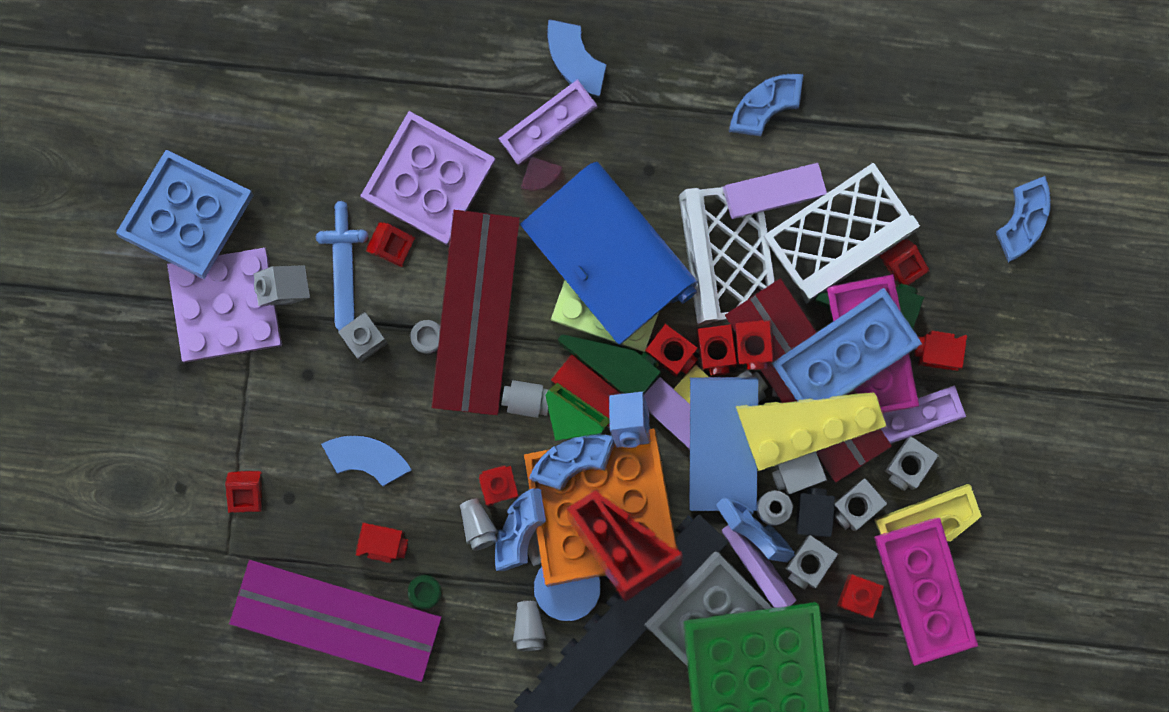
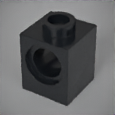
M807 488V494H799L795 535L832 537L835 496H827V490L819 488Z

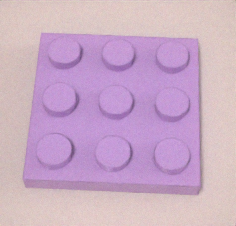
M409 111L360 197L448 246L453 210L467 211L496 159Z
M266 248L219 255L205 279L172 263L167 264L182 362L282 346L276 305L258 306L257 294L254 290L255 281L253 273L270 267Z

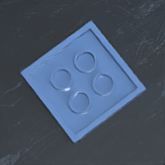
M165 150L116 234L119 238L205 279L254 195L251 190Z

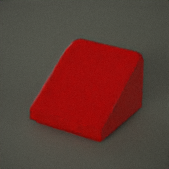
M379 222L366 248V252L402 267L415 237L388 223Z
M908 239L902 240L880 256L889 272L894 275V279L898 284L909 285L930 271L917 246Z
M229 472L225 482L228 513L261 512V472Z

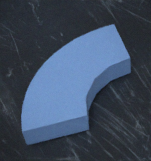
M549 20L548 44L556 67L570 84L578 79L590 96L600 98L606 64L595 60L585 50L581 40V26Z
M803 74L776 76L763 81V83L752 89L737 106L730 123L729 132L761 136L765 124L773 115L786 109H798Z
M1045 176L1013 189L1015 198L1013 216L1007 225L995 232L1008 262L1017 259L1029 250L1039 239L1050 212V191Z
M594 434L574 437L556 447L553 446L537 462L529 479L562 491L568 480L579 472L590 469L605 471L615 444L614 439L609 435Z
M344 436L321 444L338 474L349 470L365 471L374 476L384 487L412 471L409 464L397 451L385 443L372 438Z
M532 488L526 491L507 510L509 515L503 530L498 531V541L495 546L496 571H506L528 563L527 549L530 538L537 527L546 522L541 489Z
M725 497L716 504L731 530L751 540L768 560L788 563L795 556L794 551L785 539L771 525L764 527L753 518L752 514L754 511L744 504Z

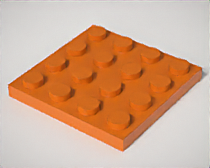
M655 428L649 429V444H641L633 448L616 447V444H614L605 471L590 469L579 472L568 480L562 491L529 479L533 468L548 450L524 454L529 489H541L546 522L537 527L536 532L544 581L547 587L606 575L568 521L567 515L568 507L594 490L628 513L641 526L654 532L667 545L677 549Z

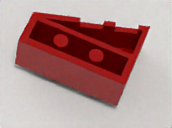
M596 490L567 508L568 521L625 602L682 565V553L667 545L654 532L641 526L628 513Z

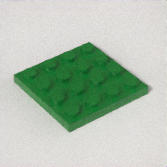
M816 602L683 621L692 712H829L820 608Z

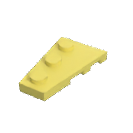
M966 484L874 520L881 535L939 517L947 542H951L982 516L971 485Z

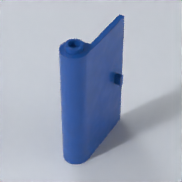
M593 162L585 167L520 223L525 232L618 345L625 342L670 302L680 301L683 304L697 293L695 287L698 281L599 162Z

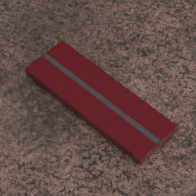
M453 210L431 408L498 415L520 217Z
M781 278L725 314L735 332L737 322L771 320L774 361L817 333ZM750 336L747 339L746 347L750 353L760 354L764 351L765 343L759 336ZM767 362V368L760 370L782 403L798 402L772 365V362ZM854 389V390H852L851 392H849V393L846 394V395H852V394H858V393H857L856 390ZM880 428L817 450L816 453L836 483L892 445Z

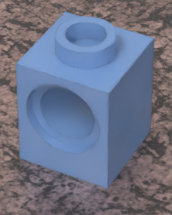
M643 392L610 395V432L616 447L633 448L641 444H649V408Z

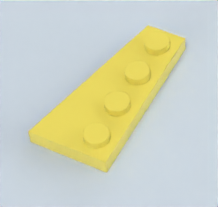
M874 392L832 396L828 399H802L798 402H772L757 406H736L758 471L886 427Z

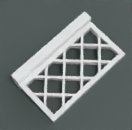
M872 163L766 233L763 237L799 288L805 302L809 303L819 293L827 291V287L836 285L916 232L920 225L913 215H909L876 165ZM869 174L874 177L879 185L877 197L858 193L860 180ZM855 184L854 192L845 191ZM882 190L888 199L881 198ZM838 195L853 197L849 215L830 211L832 199ZM857 198L875 202L872 219L853 216ZM828 202L826 210L818 209ZM879 204L893 205L900 217L891 223L876 220ZM810 213L825 215L822 233L803 229L804 220ZM829 216L848 220L845 237L826 234ZM800 221L799 228L791 227L792 225ZM852 221L871 224L867 239L860 241L849 238ZM875 225L883 227L882 229L874 233ZM783 231L798 233L795 251L781 249L774 237ZM802 234L821 238L818 255L798 252ZM825 239L843 242L842 255L836 259L822 257ZM848 244L856 245L847 251ZM786 255L793 256L792 264ZM797 257L816 261L814 274L805 280H802L795 270ZM820 262L829 263L819 270Z
M723 187L701 190L699 188L685 189L679 195L690 273L698 281L695 287L697 293L693 296L697 325L727 320L725 314L728 312L720 313L719 298L724 291H727L740 302L737 305L739 306L750 297L756 287L763 290L774 282L770 248L763 237L767 233L764 211L755 213L756 220L751 217L753 214L743 216L744 220L736 231L733 232L719 221L728 210ZM715 196L725 204V207L716 218L705 210L704 197ZM707 219L712 222L709 228L707 224ZM747 222L758 230L759 239L753 247L738 236ZM715 225L730 236L721 250L714 246L709 238V233ZM733 240L749 251L740 264H737L724 253ZM759 245H760L761 253L756 250ZM712 252H714L717 255L714 258V260L712 258ZM752 254L763 262L764 271L758 279L743 268ZM720 258L735 269L726 283L717 277L714 272V266ZM738 273L753 283L744 297L729 286ZM764 277L766 286L761 282ZM716 284L722 287L719 292H717Z

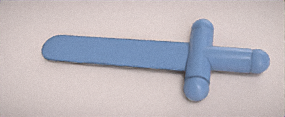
M338 201L335 204V231H320L316 234V241L319 244H332L335 326L338 330H341L354 320L352 243H363L368 239V233L365 230H348V206L344 201Z

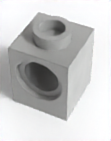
M305 265L272 266L253 273L255 281L254 290L257 294L258 306L291 305L310 298Z
M365 312L338 331L360 362H363L388 344Z
M910 436L905 440L886 468L885 472L891 475L888 480L903 491L907 487L911 490L917 489L939 455ZM905 457H911L916 460L918 470L914 475H908L902 470L901 463Z
M816 451L775 465L777 471L772 472L778 491L784 489L786 495L827 480Z
M864 478L834 503V510L836 512L833 514V517L843 529L846 530L850 527L853 531H856L887 503ZM852 498H859L865 504V511L859 517L852 515L848 510V503Z
M809 535L785 568V570L791 573L788 579L804 590L808 585L816 588L838 554ZM806 555H812L818 561V569L813 574H806L801 569V560Z

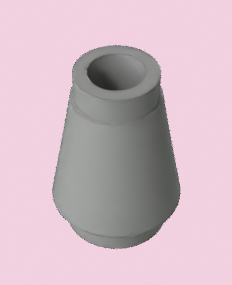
M478 498L460 504L466 543L471 545L472 550H481L495 544L498 541L496 537L498 531Z
M537 601L518 602L513 643L517 644V651L544 649L543 641L547 639L539 609L537 608Z

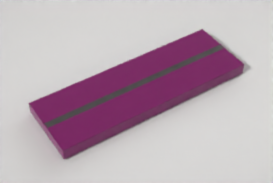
M249 560L229 624L423 682L442 617Z

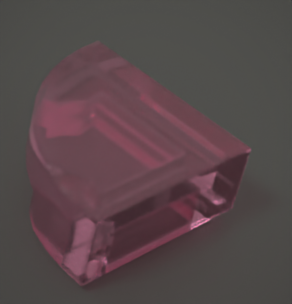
M531 157L521 190L536 191L547 187L557 180L563 168Z

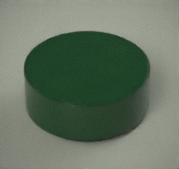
M428 575L414 578L408 587L410 602L421 609L435 606L442 595L440 583L434 577Z

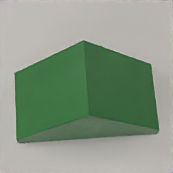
M558 383L551 387L545 395L555 441L600 434L610 424L609 418Z

